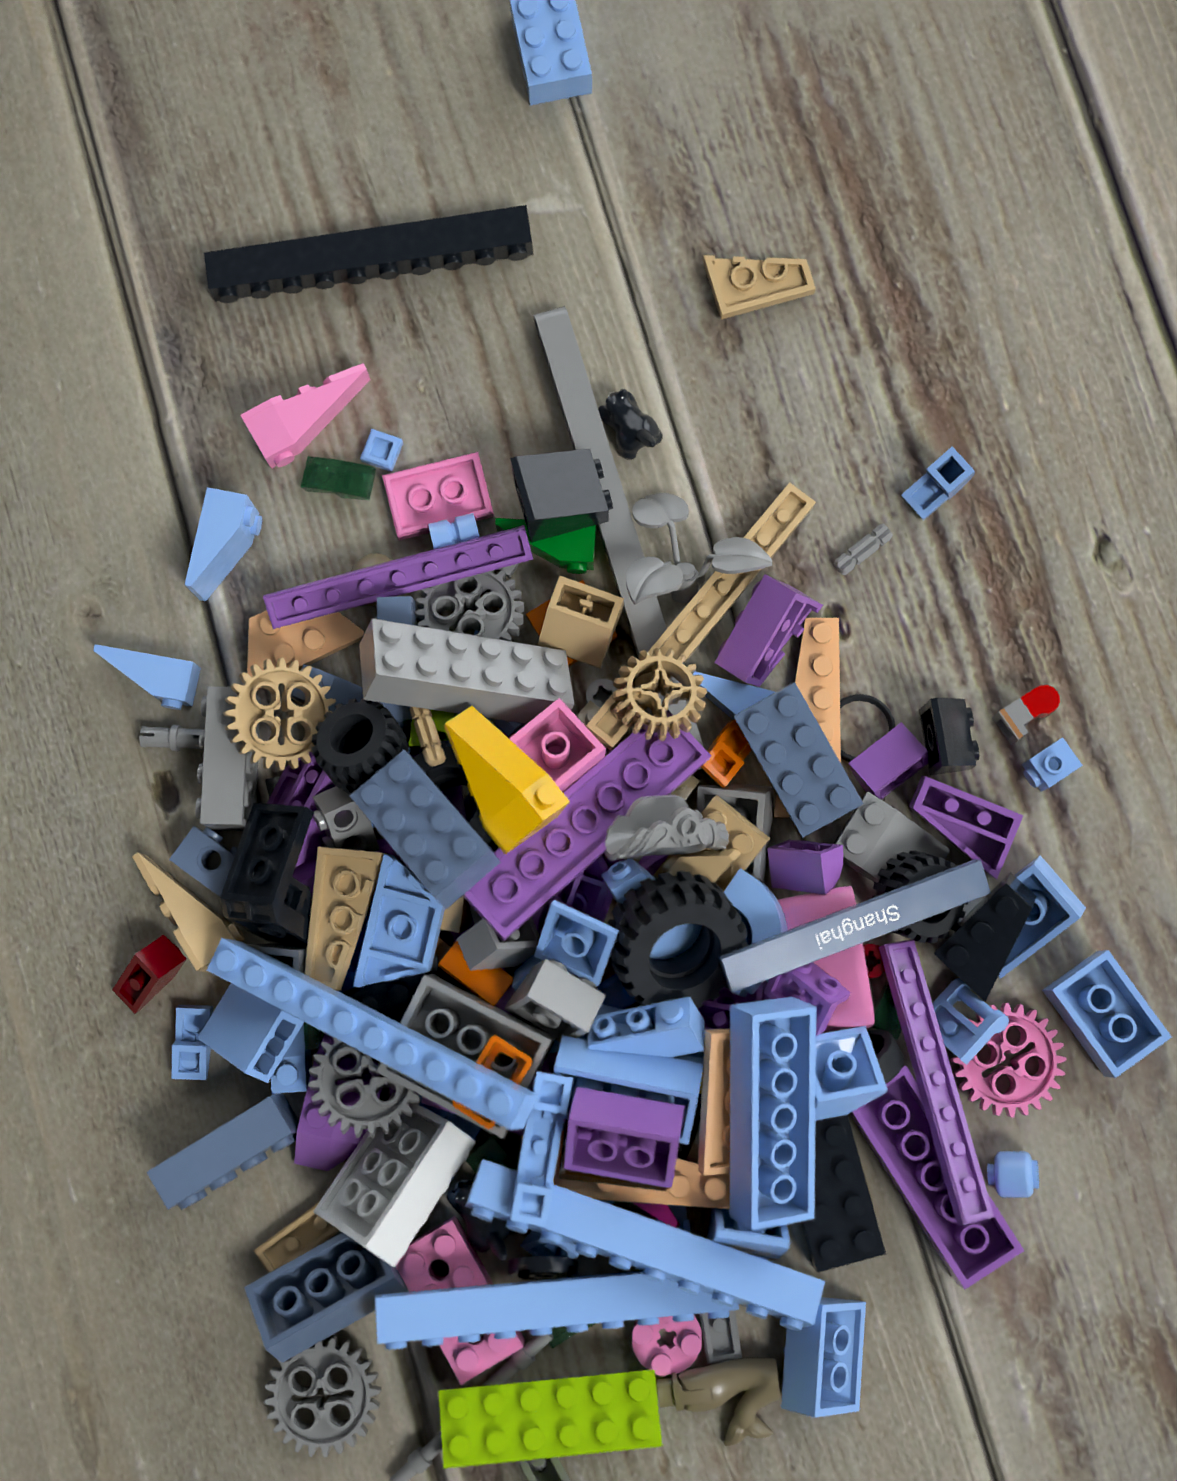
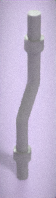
M553 1335L534 1336L527 1344H524L523 1348L511 1354V1358L481 1386L505 1384L520 1369L525 1370L535 1361V1355L554 1338ZM441 1431L423 1448L418 1447L408 1456V1462L389 1480L409 1481L415 1474H422L433 1463L432 1459L442 1450Z

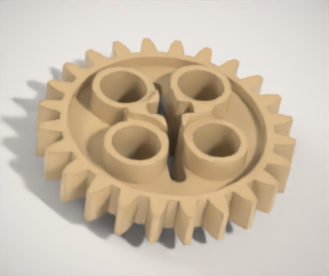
M280 658L274 668L271 660L267 659L263 663L264 671L257 664L250 666L253 676L251 677L244 672L241 673L239 677L243 685L234 683L230 686L237 694L236 697L225 698L227 703L233 705L232 710L223 712L224 716L233 718V723L225 726V730H235L237 733L230 742L236 743L241 741L243 746L240 748L239 754L242 755L251 751L250 763L252 764L263 758L264 769L270 768L273 761H275L278 771L284 770L286 761H288L292 769L298 768V758L305 764L310 763L311 757L309 752L312 753L311 748L315 746L311 742L312 735L318 733L315 727L318 722L325 720L324 715L329 711L328 706L336 702V699H326L325 694L331 687L325 686L320 688L318 684L323 676L320 674L311 678L309 676L311 672L310 665L299 671L298 660L292 661L289 667H286L285 659ZM279 684H283L284 686L282 702L280 700V694L278 690ZM260 687L266 688L271 694V702L268 706H263L256 700V691ZM294 688L300 689L305 694L306 699L302 707L296 706L291 701L290 696ZM280 706L283 712L288 713V718L281 721L283 745L278 744L280 717H274V711L280 709ZM259 722H265L271 728V736L267 741L259 739L256 735L255 730ZM295 722L300 723L305 728V737L302 741H296L291 736V726Z

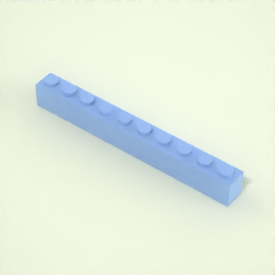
M222 938L207 968V971L509 1130L524 1128L538 1097V1094L241 941Z
M484 1159L478 1167L465 1207L472 1209L471 1214L477 1218L492 1221L493 1217L507 1221L506 1227L511 1230L526 1233L527 1229L541 1233V1240L558 1246L561 1245L562 1241L575 1246L574 1251L581 1255L595 1258L596 1253L610 1258L609 1264L617 1268L629 1270L630 1266L642 1269L644 1270L643 1276L658 1282H664L665 1278L678 1282L677 1288L682 1291L698 1294L699 1290L712 1294L711 1300L718 1304L732 1307L734 1302L747 1307L746 1313L762 1319H767V1315H771L781 1319V1326L792 1330L801 1331L802 1327L805 1328L815 1323L825 1284L823 1280L554 1184L552 1185L553 1195L547 1227L510 1221L517 1171Z
M644 1270L375 1295L377 1344L385 1343V1349L387 1350L406 1348L407 1341L421 1340L422 1346H434L444 1344L443 1338L458 1336V1342L460 1343L475 1342L480 1340V1334L494 1333L495 1339H508L516 1337V1331L530 1330L532 1336L552 1334V1327L566 1326L567 1332L587 1331L588 1324L602 1323L603 1329L624 1327L623 1321L637 1319L638 1325L659 1324V1317L673 1316V1322L693 1321L694 1314L708 1313V1318L717 1319L729 1317V1311L739 1310V1304L733 1302L732 1307L718 1304L711 1300L712 1294L699 1290L698 1294L682 1291L677 1288L678 1282L665 1278L664 1282H658L644 1277Z

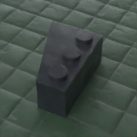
M1010 872L990 894L980 901L958 923L959 927L955 931L951 930L949 932L950 936L939 941L934 954L986 1002L1034 906L1037 896Z

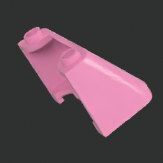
M852 886L833 888L827 894L807 893L778 899L786 918L788 930L856 905ZM863 943L814 961L813 963L828 975L836 978L850 992L848 999L836 1006L825 1031L822 1033L866 1026V1029H869L873 1026L874 1009Z

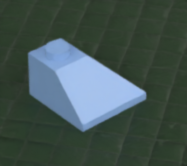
M553 900L534 956L541 960L558 961L567 968V972L579 978L590 980L598 986L619 930Z
M866 1026L827 1032L816 1036L815 1121L847 1115L887 1092V1087Z

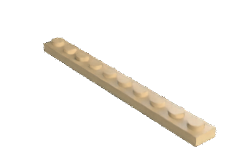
M789 483L744 538L758 544L772 558L812 510L816 502ZM762 569L737 574H725L715 571L648 651L650 657H652L654 648L658 647L661 651V656H666L667 651L672 649L674 651L672 658L676 660L685 654L686 662ZM652 672L638 677L633 682L632 688H640L641 684H649ZM666 674L667 678H668L669 680H671V679H672V676L669 675V674ZM657 683V686H656V689H655L654 692L659 694V693H660V690H658V683ZM612 695L586 725L599 742L611 751L634 725L633 722L623 725L622 719L626 713L619 714L615 712V707L620 702L614 701ZM638 705L643 711L648 708L644 705Z

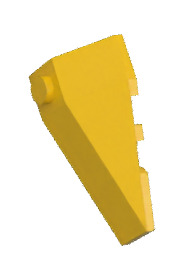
M473 706L445 723L444 728L458 764L462 765L467 777L468 790L470 795L474 796L479 808V818L482 826L505 855L556 819L569 804V799L552 778Z

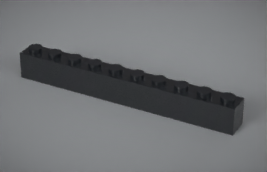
M527 205L209 251L204 252L208 290L214 301L233 303L238 301V298L253 297L262 299L269 297L272 293L285 292L287 294H296L306 288L329 289L335 284L347 282L350 284H362L367 279L374 278L391 280L401 274L413 273L415 275H424L435 269L457 270L462 268L463 265L475 263L486 266L494 263L496 260L509 259L511 261H519L533 255V244Z

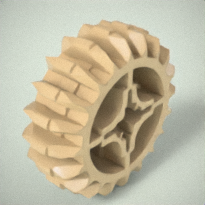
M658 647L654 648L652 657H650L646 650L640 652L639 659L631 656L627 661L628 667H620L618 673L621 677L615 678L613 686L618 690L613 692L612 699L620 702L616 705L615 712L619 714L626 713L622 719L623 725L631 722L635 723L632 730L634 734L639 733L641 728L646 730V740L651 739L653 732L658 734L660 741L665 740L667 731L674 739L679 737L680 729L686 733L689 732L692 728L691 722L697 723L701 715L698 711H703L706 705L701 698L705 697L707 690L699 686L704 680L703 675L693 676L697 668L696 663L686 667L684 665L686 660L685 654L676 660L672 658L674 655L672 649L667 651L666 656H661V651ZM652 672L649 684H641L640 688H632L633 682L638 677ZM666 674L674 677L679 683L671 682ZM657 683H658V690H660V694H661L662 696H665L664 699H663L662 705H661V699L659 698L658 693H655V692H654L655 689H656ZM680 700H686V707L681 712L671 717L666 716L669 705L678 704ZM638 705L649 707L653 716L644 712Z

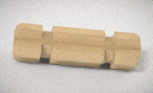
M410 707L409 710L412 719L415 721L414 726L421 747H423L425 761L431 767L444 763L446 757L443 748L440 746L441 742L434 720H432L431 710Z

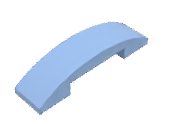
M536 1072L532 1092L538 1094V1097L524 1127L510 1221L547 1227L564 1116L567 1114L573 1078Z

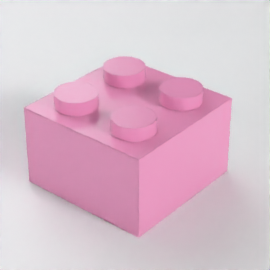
M560 698L509 738L552 778L563 793L605 757L606 748Z

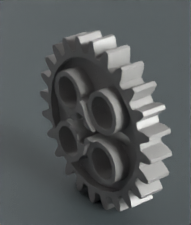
M495 570L421 589V596L423 598L416 599V605L419 610L415 611L416 621H420L418 626L445 631H451L458 627L454 632L463 634L472 629L479 631L475 636L512 642L511 636L520 635L517 625H523L524 623L523 615L520 614L524 612V602L520 601L522 599L521 590H514L515 580L506 581L505 570L495 575ZM464 588L475 589L472 593L461 592ZM493 606L501 608V610L495 613L486 611L489 607ZM446 610L454 612L447 617L439 615L442 611Z
M334 1037L333 1045L322 1042L321 1045L326 1054H314L313 1056L314 1061L320 1067L309 1068L310 1075L318 1079L309 1082L308 1085L310 1090L320 1091L312 1096L311 1099L313 1104L324 1103L318 1110L320 1117L331 1113L328 1120L330 1127H333L340 1121L342 1122V1134H345L350 1127H354L356 1138L360 1137L363 1129H368L370 1137L374 1138L377 1127H381L385 1134H389L388 1123L392 1121L395 1125L401 1127L402 1122L399 1115L401 1113L409 1117L413 1115L408 1104H420V1097L410 1089L377 1073L376 1071L379 1066L373 1062V1057ZM345 1058H353L357 1061V1064L352 1070L343 1071L338 1068L340 1061ZM370 1073V1085H363V1074ZM337 1080L348 1081L339 1086L335 1084ZM382 1088L394 1089L396 1092L395 1097L390 1101L379 1100L377 1094ZM355 1092L359 1094L360 1099L358 1103L353 1106L342 1104L341 1099L346 1093Z
M333 1335L328 1344H325L324 1340L283 1363L278 1360L283 1369L273 1367L270 1371V1374L277 1381H270L265 1385V1388L274 1392V1395L267 1397L264 1400V1404L273 1405L275 1408L267 1415V1419L278 1418L279 1423L273 1431L276 1433L284 1429L287 1432L283 1439L284 1444L295 1439L297 1441L295 1452H298L303 1445H307L309 1456L312 1457L317 1447H321L323 1456L327 1457L331 1446H334L337 1453L342 1454L344 1441L351 1447H354L357 1443L355 1433L365 1437L368 1429L364 1423L373 1424L376 1419L369 1410H376L380 1407V1402L372 1399V1396L379 1394L381 1387L371 1385V1382L379 1374L378 1372H367L366 1369L371 1364L372 1359H366L361 1362L358 1358L363 1349L360 1347L353 1353L350 1352L351 1340L349 1339L340 1347L337 1346V1335ZM335 1367L343 1368L347 1372L348 1381L342 1384L335 1382L331 1376V1369ZM300 1370L307 1371L312 1376V1385L308 1387L300 1385L296 1379V1372ZM320 1388H323L324 1394L327 1395L340 1393L345 1390L354 1391L353 1396L331 1395L326 1403L323 1402L322 1397L314 1396ZM292 1395L314 1396L300 1401L292 1400ZM338 1404L347 1406L350 1410V1418L347 1420L338 1419L334 1415V1406ZM299 1408L311 1409L315 1416L314 1422L305 1423L301 1421L298 1415Z

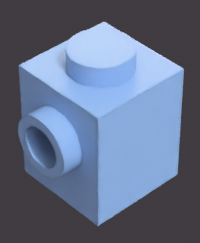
M1063 737L1022 764L1025 768L1023 773L1026 780L1032 787H1038L1041 792L1083 766Z

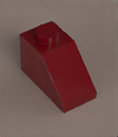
M163 934L133 956L112 991L136 1014L176 976L187 958Z

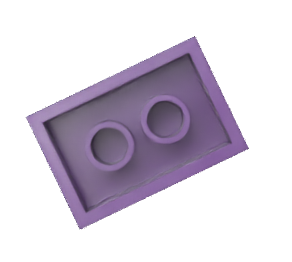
M576 1087L568 1122L564 1169L672 1188L685 1106Z

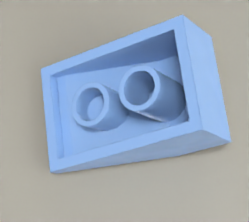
M207 487L184 584L201 601H207L252 546L254 535H259L261 531L262 516H259L258 510L247 495Z
M1041 855L1014 875L1037 897L999 974L1000 979L1080 919L1086 909Z
M711 1209L708 1240L767 1261L769 1258L779 1259L789 1249L790 1238L787 1224L751 1231L730 1217V1209Z

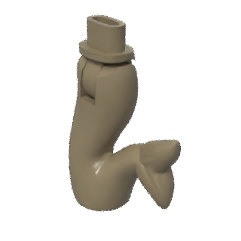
M734 1359L684 1371L679 1374V1380L677 1373H672V1378L657 1379L660 1408L676 1406V1411H709L720 1407L733 1396L745 1390L736 1406L734 1418L729 1424L724 1441L725 1446L738 1444L746 1436L766 1438L773 1434V1431L756 1416V1413L768 1404L781 1399L776 1359Z

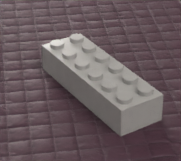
M371 619L359 644L363 700L458 714L473 706L485 718L526 724L558 698L570 710L574 706L566 650L378 619Z

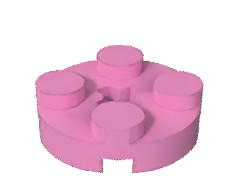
M695 1315L693 1321L673 1322V1316L659 1317V1324L638 1325L637 1319L634 1322L632 1329L633 1351L645 1368L648 1370L655 1369V1374L659 1376L683 1372L695 1362L702 1348V1332ZM665 1328L667 1332L672 1330L676 1332L672 1346L660 1345L657 1342L661 1337L659 1333L661 1329Z

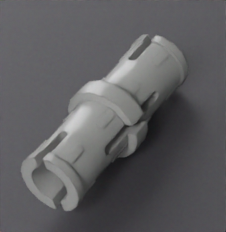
M172 725L171 728L142 726L140 733L144 734V736L139 738L140 746L170 748L172 751H180L181 748L200 749L199 735L200 731L205 729L181 728L180 725Z

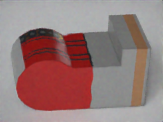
M1040 685L998 711L992 719L1010 745H1012L1029 733L1025 728L1026 724L1034 719L1046 718L1058 708L1060 696L1054 687Z

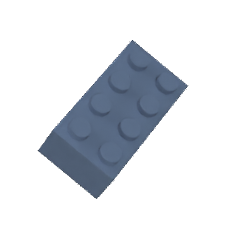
M795 682L733 716L802 838L864 804Z
M405 749L350 795L352 800L445 909H448L501 863L499 858Z
M283 1093L269 1096L147 1171V1174L167 1210L177 1205L183 1210L208 1196L205 1191L208 1187L214 1191L237 1178L238 1175L235 1172L237 1169L241 1168L245 1172L268 1159L266 1151L272 1149L273 1153L294 1143L296 1141L299 1120Z
M343 1232L244 1287L265 1349L282 1363L374 1312L375 1295L409 1292L396 1267L394 1268Z

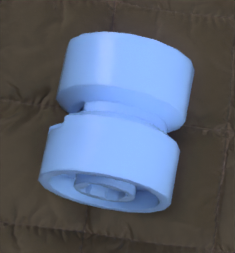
M474 513L458 516L455 518L454 523L451 524L447 520L428 524L434 549L480 537Z

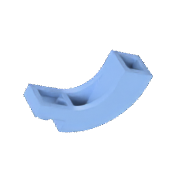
M740 868L724 893L732 905L747 918L752 930V944L788 931L784 912L772 891L757 878ZM761 982L734 993L746 997L748 992L753 994Z

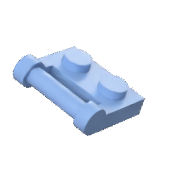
M960 978L953 980L932 1003L945 1047L966 1065L995 1033L1002 1032L1009 1023V1018L1003 1012L992 1009L973 993L970 987ZM957 1001H963L984 1021L976 1027L953 1005Z

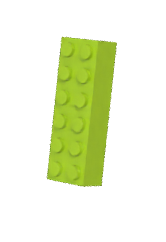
M655 1369L439 1390L443 1469L662 1446Z

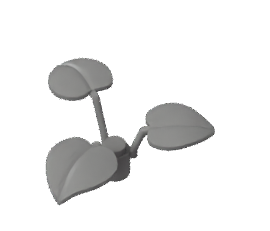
M656 493L640 498L633 506L632 515L639 525L647 528H660L667 524L675 564L672 565L670 561L663 563L662 560L656 557H644L632 562L627 569L626 586L634 605L647 598L670 592L676 602L689 603L698 592V583L705 582V574L711 563L712 568L717 572L737 574L772 566V559L758 544L742 537L726 538L714 545V554L706 557L698 573L691 563L680 562L676 529L673 523L684 521L688 518L689 508L686 502L673 494Z

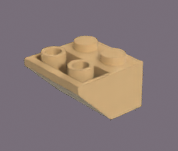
M559 576L547 608L537 646L566 650L567 657L601 669L623 610L624 598Z

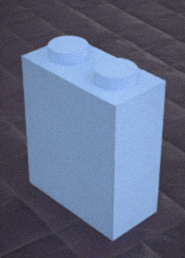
M231 983L197 1039L245 1074L268 1083L304 1021Z

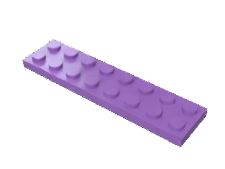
M667 710V717L674 716L669 710ZM642 728L639 733H632L564 792V795L570 802L556 819L506 855L500 848L494 852L501 863L469 889L463 897L485 919L495 933L505 941L605 852L607 830L618 815L625 816L633 802L640 797L670 795L711 758L708 751L690 732L686 733L680 729L679 737L674 739L667 731L664 741L659 740L656 732H653L650 740H646V730Z

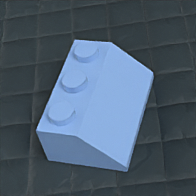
M821 1297L814 1325L802 1327L801 1331L787 1328L786 1344L784 1347V1373L781 1387L782 1409L814 1418L859 1411L866 1311L865 1301Z

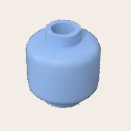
M1000 1151L995 1155L994 1164H987L988 1185H995L997 1194L1002 1198H1029L1032 1196L1034 1189H1039L1038 1160H1032L1031 1155L1026 1151Z

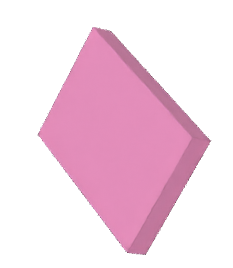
M478 452L382 475L398 540L430 533L428 524L447 520L451 524L454 523L456 517L474 513L476 521L494 517Z

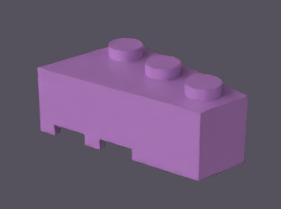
M765 574L762 580L754 586L749 603L745 610L741 611L737 616L735 627L729 638L721 644L718 657L714 663L745 683L760 687L785 655L781 650L792 635L796 637L801 635L804 631V628L800 626L812 610L818 613L823 605L796 588Z
M922 775L909 805L914 812L971 860H981L984 871L991 877L998 879L1023 815Z

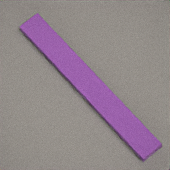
M523 525L264 595L263 599L272 628L276 629L377 602V597H395L533 560L525 526Z
M905 940L884 944L879 947L957 1226L993 1218L994 1214L915 941Z

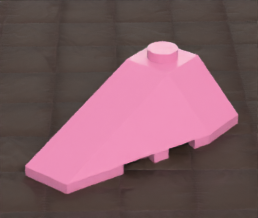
M364 363L328 376L320 387H310L308 384L298 388V393L294 397L284 401L281 395L271 398L241 414V417L270 468L272 469L276 466L283 467L290 464L295 459L294 456L300 454L371 379Z

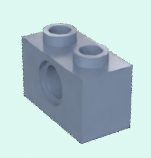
M193 826L169 860L221 897L237 847L233 846L229 850L220 843L223 837L208 827L201 830ZM218 852L221 855V864L217 869L210 870L207 866V859L212 853Z

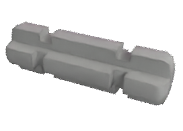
M885 524L878 525L872 530L871 535L867 534L849 548L847 554L843 553L834 561V566L842 575L848 574L854 569L855 564L859 565L876 552L879 545L883 546L891 540L893 535L890 529Z

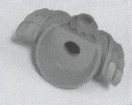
M644 796L635 800L626 815H618L613 824L609 826L605 839V854L608 859L617 860L650 855L690 854L702 851L705 848L724 851L729 843V834L724 823H715L710 818H703L699 810L693 811L690 809L685 799L680 796Z

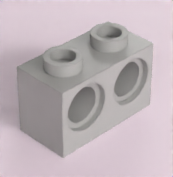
M336 786L313 796L317 809L314 811L313 818L319 830H324L326 834L325 837L321 838L324 847L369 852L379 850L371 821L352 800L350 793Z

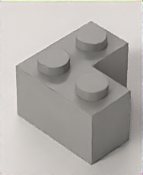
M471 905L468 907L474 920V926L457 938V941L470 970L518 967L535 954L540 935L532 917L503 941Z

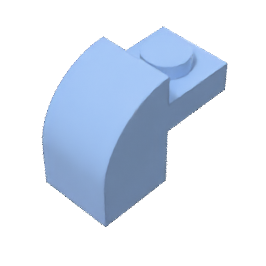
M953 446L926 469L927 473L901 495L923 521L944 502L950 500L975 474L974 469Z

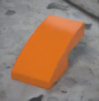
M734 719L727 723L707 751L711 758L701 766L722 788L727 786L745 763L743 760L752 750Z

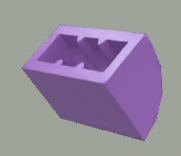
M901 722L850 761L849 766L865 792H870L882 800L928 764V751Z
M789 839L767 848L772 888L827 894L834 888L840 878L843 868V845Z

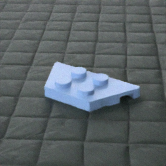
M384 854L354 980L353 986L355 987L431 971L445 908L431 895L416 875L391 854Z

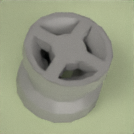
M605 678L593 681L588 686L586 692L587 703L591 700L601 708L616 690L613 682Z

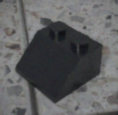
M930 699L919 709L924 744L928 751L930 776L966 771L977 766L976 761L980 757L979 747L976 740L972 741L970 727L974 726L972 709L970 707L966 708L965 699Z

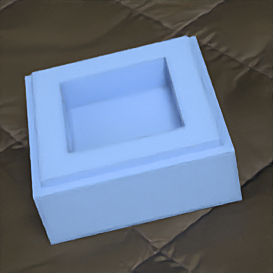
M371 429L360 460L363 463L392 472L402 448L403 440Z

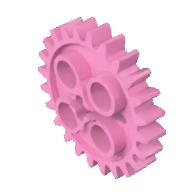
M1002 1003L1001 1012L1009 1018V1023L1002 1032L995 1033L986 1043L991 1049L990 1060L986 1063H981L977 1055H975L967 1065L958 1057L951 1058L950 1062L960 1064L961 1069L956 1070L953 1076L964 1077L965 1080L958 1088L960 1090H972L968 1100L974 1102L981 1098L979 1109L985 1111L992 1104L993 1115L999 1116L1003 1107H1005L1007 1117H1014L1016 1108H1018L1022 1115L1026 1116L1029 1113V1104L1033 1108L1040 1110L1042 1108L1039 1098L1048 1101L1052 1100L1050 1093L1047 1091L1049 1087L1061 1088L1054 1081V1077L1065 1076V1072L1057 1068V1063L1066 1061V1058L1056 1055V1051L1061 1049L1064 1044L1053 1043L1052 1038L1056 1036L1058 1031L1056 1029L1047 1031L1044 1029L1049 1021L1047 1018H1042L1036 1022L1037 1011L1035 1009H1031L1024 1015L1023 1005L1017 1004L1012 1013L1009 1003ZM989 1005L992 1009L998 1010L995 1005ZM975 1012L978 1021L968 1020L978 1027L984 1019ZM1011 1026L1017 1027L1021 1034L1020 1040L1016 1045H1011L1006 1039V1032ZM1028 1043H1034V1047L1031 1050L1011 1059L1012 1067L1002 1065L992 1071L987 1077L982 1076L984 1070L1006 1059L1004 1052L1016 1054ZM1034 1056L1039 1062V1069L1035 1075L1031 1076L1026 1072L1025 1062L1029 1057ZM1005 1074L1010 1080V1087L1005 1093L1001 1094L997 1091L995 1082L1000 1075Z

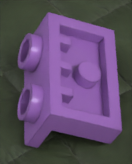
M813 962L770 978L763 992L770 999L795 997L816 1006V1036L825 1031L836 1006L847 1000L850 992L836 978L828 975Z

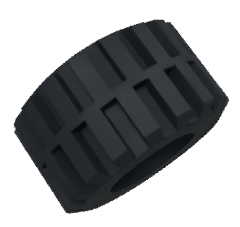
M356 698L350 699L346 705H343L341 702L335 706L336 710L332 713L328 711L324 715L325 720L318 722L315 727L318 733L312 735L311 741L315 745L311 749L316 762L334 785L350 794L361 787L404 749L406 752L409 751V744L406 742L407 737L386 707L384 708L380 702L374 701L372 703V701L363 700V698L360 702ZM370 739L364 748L350 754L357 744Z
M901 852L897 854V859L890 858L886 862L888 866L886 869H880L877 874L880 876L879 882H874L873 889L877 890L876 895L872 896V898L956 867V865L944 858L924 852ZM968 902L892 932L920 943H936L938 938L945 939L950 936V929L955 931L959 927L957 921L959 918L964 919L966 912L963 911V908Z

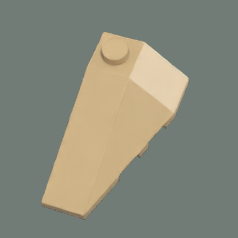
M136 853L132 856L149 889L156 896L161 894L163 901L160 902L159 907L163 915L179 927L173 933L196 971L209 972L207 968L222 938L241 942L245 940L237 924L232 923L230 925L224 917L148 856L141 853Z

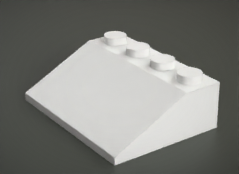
M395 1092L392 1093L388 1101L392 1100L395 1097ZM411 1103L408 1105L413 1115L409 1117L401 1113L399 1115L402 1122L401 1127H398L391 1121L388 1123L389 1134H385L381 1127H377L374 1138L370 1137L367 1130L313 1211L394 1268L400 1258L406 1253L409 1244L420 1227L427 1221L433 1207L447 1190L450 1181L461 1164L467 1159L469 1152L476 1143V1141L448 1120L418 1104Z

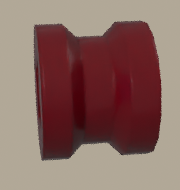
M875 944L863 945L868 979L877 978L885 971L879 950L880 946Z

